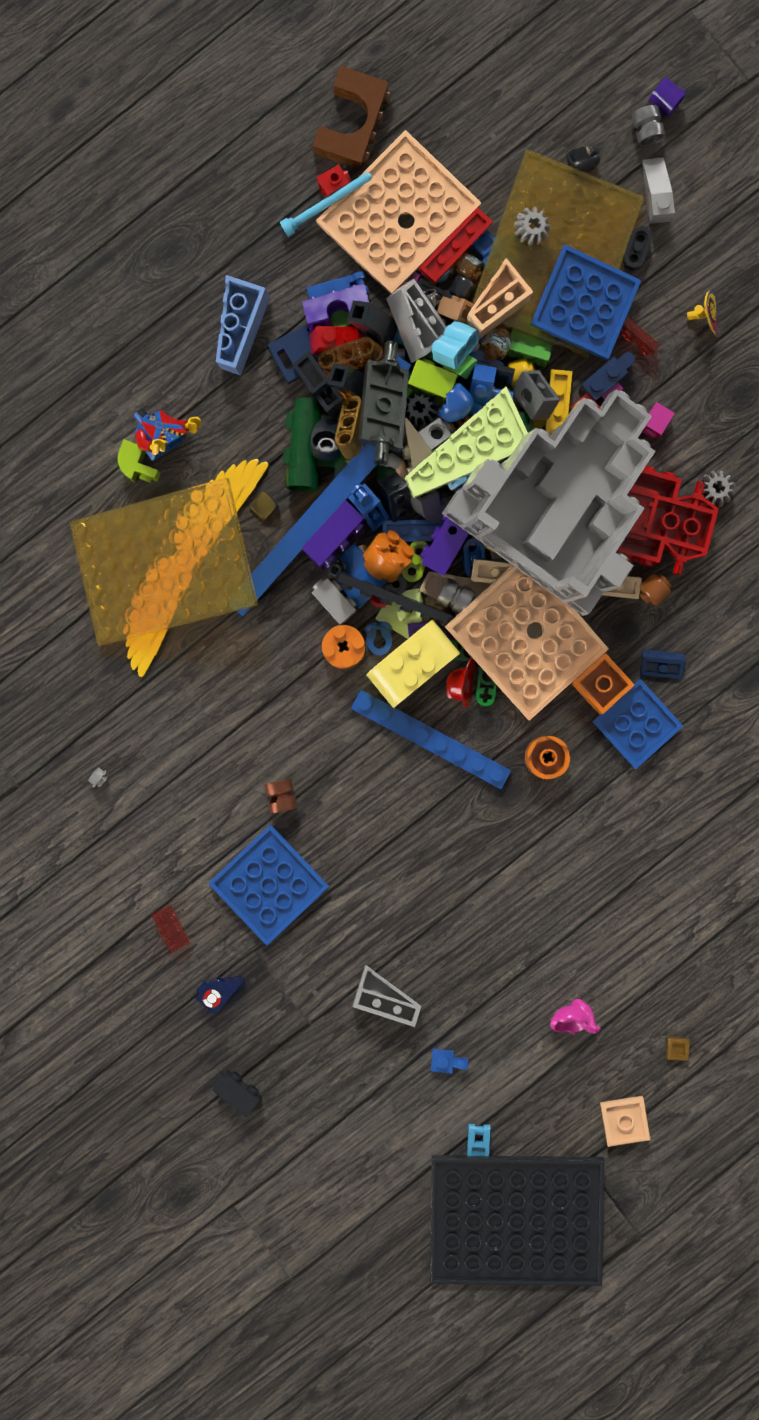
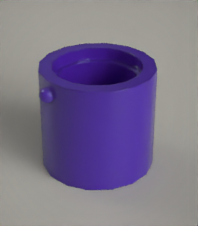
M666 77L656 87L648 101L653 105H657L664 117H669L686 96L685 89L681 90Z

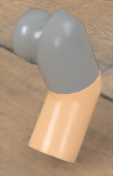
M389 453L388 464L385 467L396 469L397 474L404 481L406 477L405 461L395 454Z

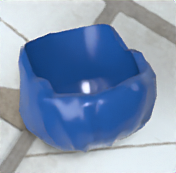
M460 383L455 384L454 388L446 394V404L442 406L438 416L447 422L463 419L473 408L474 401L472 395Z

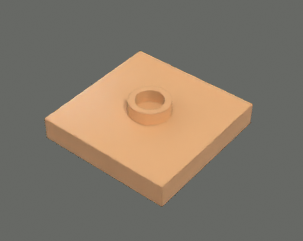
M643 1096L600 1102L608 1147L650 1140Z

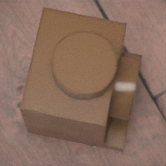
M453 295L451 299L443 296L439 302L437 313L448 319L468 325L466 323L467 316L474 304Z

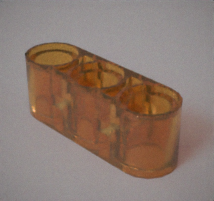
M363 337L323 351L318 358V363L321 368L329 373L333 363L357 369L365 366L368 359L376 362L382 358L383 349L371 338Z

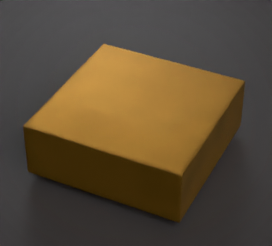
M667 1037L666 1059L689 1061L690 1039Z

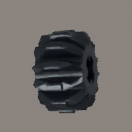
M415 392L413 399L407 397L408 404H406L405 418L412 425L414 424L415 429H418L420 425L423 428L427 427L426 423L429 422L431 424L434 422L433 418L438 417L439 414L436 411L438 404L434 402L432 395L427 397L426 393L423 392L418 397V394ZM422 408L423 412L419 413L418 409Z

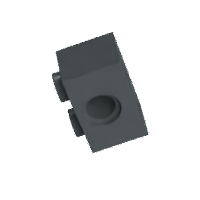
M539 370L522 371L511 390L531 420H548L560 401Z

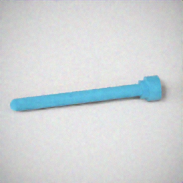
M371 173L363 174L294 219L291 217L282 220L280 224L287 236H292L296 233L295 230L298 229L299 225L372 179Z

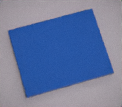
M356 543L339 558L340 561L345 562L347 565V574L380 587L387 583L386 579L378 580L366 570L363 552ZM341 587L359 609L370 599L361 595V590L353 587L352 590Z

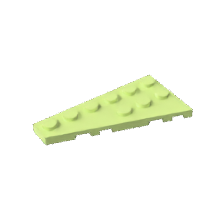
M507 387L502 389L497 396L491 399L478 413L473 415L448 440L441 444L428 458L423 460L405 477L413 498L472 474L476 466L487 459L499 462L511 456L521 439L528 432Z

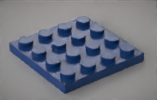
M564 244L529 325L604 360H608L641 280Z
M271 824L208 883L266 945L274 940L329 887L323 878Z

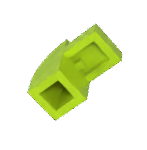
M123 439L118 453V465L121 471L133 482L136 481L137 475H140L139 478L151 483L152 480L158 482L160 472L142 464L146 451L138 449L137 444Z

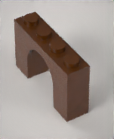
M340 66L333 85L334 95L360 104L365 109L368 117L361 129L350 134L339 133L319 126L313 143V154L362 170L363 164H367L371 151H368L370 144L375 143L377 137L375 129L377 123H382L384 117L382 109L384 104L389 103L391 91H389V82Z

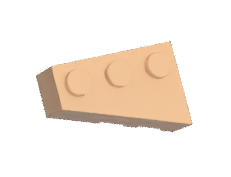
M507 258L468 313L466 323L468 326L478 329L479 339L531 300L533 291Z

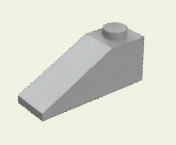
M664 157L642 160L649 224L670 222L675 214L673 192Z

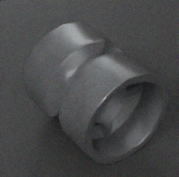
M648 105L632 113L634 128L638 129L636 136L640 146L653 145L666 137L663 123L659 122L661 115L657 105Z
M448 578L436 603L444 607L451 605L452 611L459 614L469 605L475 591L466 586L459 588V583Z

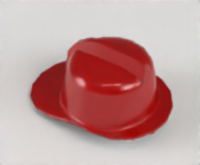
M472 657L466 668L455 669L447 678V697L462 701L464 707L469 706L472 697V683L476 667V661Z

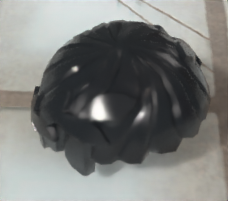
M582 146L567 153V166L573 173H586L597 168L600 164L599 150L596 149L594 151L593 147Z

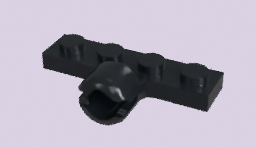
M459 275L454 278L447 291L436 287L422 278L417 283L423 292L435 289L440 296V300L443 296L451 299L453 295L471 302L477 291V285L473 281Z

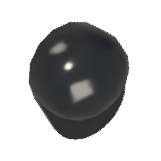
M323 419L316 423L311 435L310 450L317 459L332 461L340 455L341 451L335 442L338 420Z

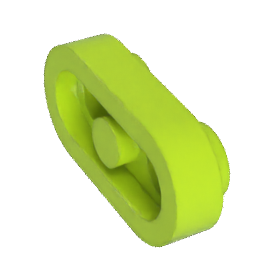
M414 541L410 545L414 550V555L412 556L411 563L402 573V576L408 582H416L423 575L425 565L421 563L423 558L415 554V549L421 548L423 551L427 544L424 541ZM414 568L416 574L413 576L409 575L408 569Z

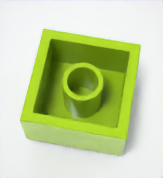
M417 359L408 382V387L412 389L410 394L414 395L416 392L418 397H420L425 392L427 397L432 395L434 402L443 406L446 404V394L456 384L458 374H455L445 366L442 368L434 366L435 363L430 360L422 359L421 361Z

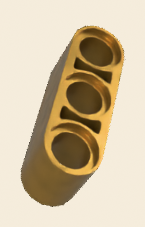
M355 395L346 398L343 402L335 435V442L346 459L356 457L362 447V443L358 442L362 401L360 397Z

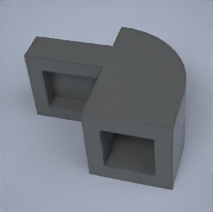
M447 489L440 493L432 490L416 498H413L412 494L409 493L413 510L432 523L444 521L441 519L443 516L442 512L454 496Z

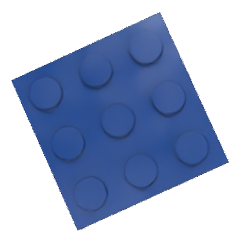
M638 679L634 686L604 714L598 715L592 721L634 769H637L683 727L678 719L641 679Z

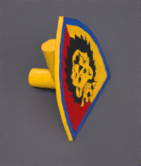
M708 291L704 301L705 309L701 305H697L694 309L695 311L687 312V317L689 321L707 318L711 331L717 337L716 296L713 291Z

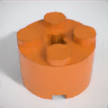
M389 530L388 532L378 534L363 553L365 558L364 566L376 579L382 580L384 578L388 579L387 582H394L411 563L414 550L399 537L397 532Z
M338 625L330 629L324 636L322 652L332 666L338 669H349L359 664L363 659L365 642L357 629L348 625ZM347 642L349 650H344L342 653L339 652L340 647L338 645Z
M538 737L526 749L525 764L533 775L543 779H554L567 770L570 764L569 750L566 744L557 737ZM550 752L552 760L544 763L543 754Z

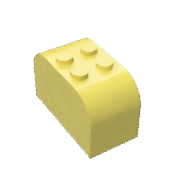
M431 620L371 669L366 676L389 704L395 708L456 658L460 652L438 625Z

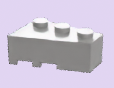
M415 279L404 284L386 298L411 363L427 355L432 350L433 343L444 335L445 328L447 327Z
M365 965L352 1007L415 1027L421 1005Z

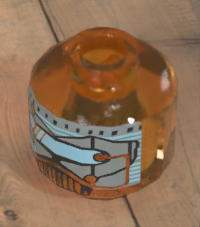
M470 253L462 255L451 267L454 277L458 275L463 276L475 284L483 277L482 262Z
M498 327L486 334L481 343V350L488 360H503L506 357L512 344L510 333L504 328Z

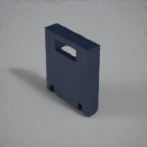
M308 324L267 345L269 353L288 385L301 377L294 367L286 370L278 355L282 354L284 350L291 364H294L308 351L311 353V332H308L310 331ZM312 355L321 367L332 361L331 356L323 359L325 355Z

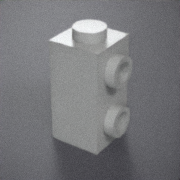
M328 578L325 581L321 579L312 587L314 589L311 592L312 595L339 625L344 624L356 613L354 608L356 603L349 596L345 598L340 593L342 588L335 580L330 582Z

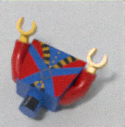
M141 408L133 416L139 422L134 432L138 449L146 451L152 461L179 446L187 431L194 434L197 432V428H201V420L198 417H191L188 421L177 420L160 410L149 415Z

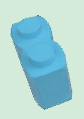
M454 321L451 325H448L445 328L444 335L432 345L434 361L453 369L459 368L479 341L478 329L459 321Z

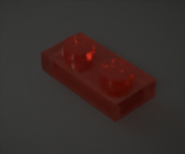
M629 317L623 323L621 328L623 337L628 341L635 342L643 354H649L652 357L661 345Z
M172 905L151 915L170 953L191 943Z

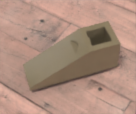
M405 418L403 434L405 447H402V454L404 460L408 462V468H406L407 476L433 452L410 421Z

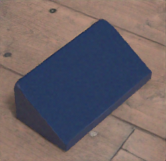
M642 650L640 676L683 679L686 664L685 655L683 653Z

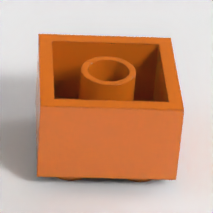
M606 653L600 656L571 683L599 715L604 714L634 686L633 682Z

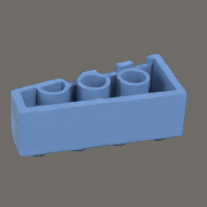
M226 275V289L223 296L224 306L220 321L221 331L218 338L216 363L222 370L241 376L270 295L264 287Z

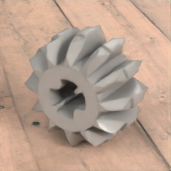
M533 207L531 211L525 208L523 214L519 213L517 215L518 221H515L514 227L518 229L515 235L522 236L520 242L523 243L527 240L528 246H531L533 242L539 245L542 239L545 240L548 237L547 232L550 231L551 226L546 223L549 222L550 217H543L544 210L537 213L536 207ZM531 224L535 225L534 229H531L529 226Z
M711 471L710 476L704 475L702 477L706 483L702 495H705V499L710 500L713 505L717 503L718 507H721L724 502L728 503L731 501L729 496H733L735 491L730 488L734 487L735 483H729L728 480L731 476L728 475L724 478L723 471H720L718 474L715 471ZM718 485L717 489L720 491L716 493V489L713 486Z

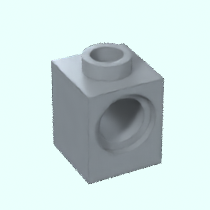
M438 418L418 433L429 448L434 451L450 438L453 430L447 421L443 422L441 418ZM438 430L443 436L440 439H434L431 433Z

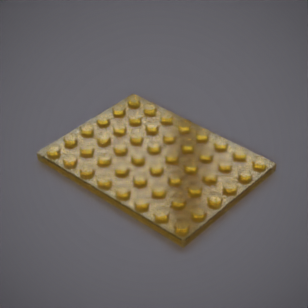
M526 149L472 303H476L507 258L531 288L533 294L530 302L500 323V325L581 357H589V352L529 324L564 244L616 269L620 268L644 197ZM533 207H536L537 213L544 210L543 217H550L549 222L546 224L550 225L551 229L547 232L548 237L545 240L542 239L539 245L533 242L531 246H528L527 240L522 243L520 242L522 236L515 235L518 229L514 227V223L518 221L517 215L519 213L523 214L525 208L531 211ZM531 224L529 227L534 229L535 225Z
M229 478L219 479L70 522L98 646L258 606Z

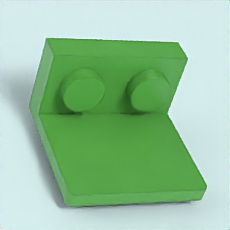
M517 315L510 336L511 345L505 356L518 360L526 358L535 365L546 367L551 355L550 351L554 336L529 325L532 318Z

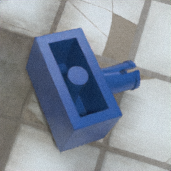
M475 364L469 392L473 397L474 405L468 413L469 415L478 413L491 399L500 393L501 390L495 389V386H493L497 368ZM509 392L513 399L514 392Z

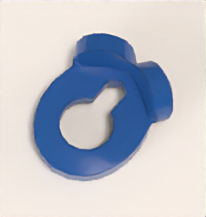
M385 621L369 623L364 629L367 634L368 648L376 655L386 654L392 646V636L390 633L392 626ZM378 629L386 641L385 647L381 649L376 648L373 644Z

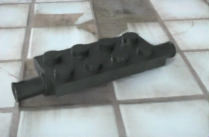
M393 341L384 343V358L381 361L376 362L368 359L365 363L358 442L376 446L374 464L378 465V461H380L379 466L388 464L389 450L400 452L403 445L409 370L400 368L396 360L398 343L394 342L392 347Z

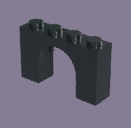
M353 300L347 322L363 332L367 345L366 355L363 363L357 370L351 366L333 363L327 384L349 397L353 395L358 396L362 401L365 363L368 359L377 362L384 358V343L394 340L397 325L393 317L372 303Z

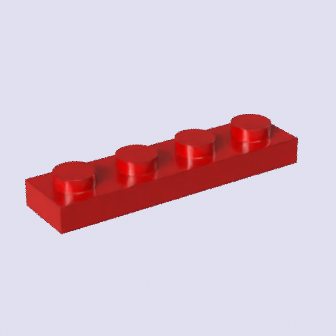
M477 207L419 267V271L435 285L486 232L493 221Z

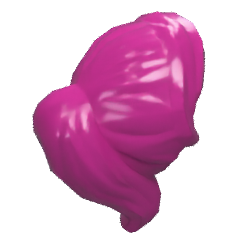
M575 999L569 1006H564L556 1011L550 1023L554 1031H568L572 1035L584 1029L593 1034L601 1030L599 1026H596L592 1009L581 999Z

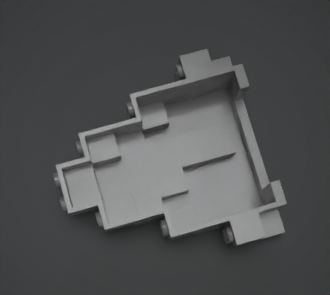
M617 389L607 396L600 408H597V404L594 401L582 398L575 404L563 424L555 428L551 436L545 430L535 428L521 439L511 456L502 464L496 460L487 459L476 466L464 486L454 494L442 514L582 616L590 614L602 594L619 588L633 567L625 555L616 553V551L644 510V507L639 505L640 502L635 497L627 496V494L655 453L647 441L638 438L652 416L647 413V409L644 406L635 404L630 400L628 394Z

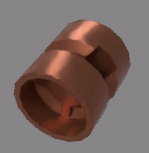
M292 779L264 784L266 796L270 797L268 801L270 814L297 808L296 798L291 795V792L294 790Z

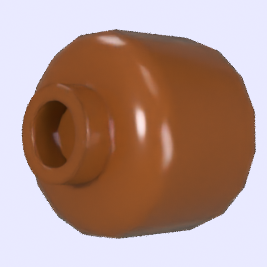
M652 574L641 583L640 590L642 593L639 596L647 605L650 602L653 605H659L670 596L672 585L662 574L659 576Z

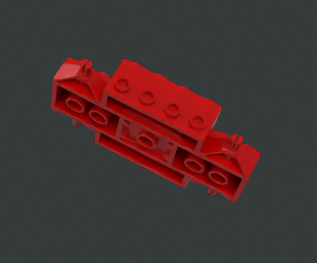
M645 466L627 496L635 497L640 502L639 505L644 507V510L616 553L625 555L629 561L653 567L660 563L663 550L665 549L676 560L673 573L682 575L684 563L688 560L707 555L719 509L702 495L705 482L697 481L692 495L677 498L682 479L677 478V475L674 473L664 472L662 474L655 472L656 469L653 467Z

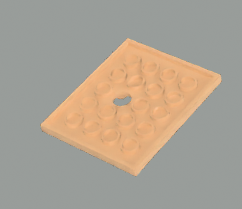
M406 130L360 175L362 176L369 172L372 175V179L332 204L316 220V223L390 295L419 269L477 207H481V202ZM402 214H410L414 217L415 222L411 228L404 229L398 224V219Z
M513 565L445 626L529 721L609 649L577 611ZM533 622H538L542 625V634L538 638H530L527 634V628Z

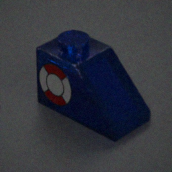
M242 976L212 978L208 983L203 981L196 990L199 994L195 999L215 1015L242 984L244 978Z

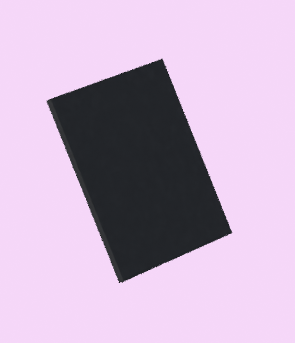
M431 1155L430 1284L602 1286L604 1157Z

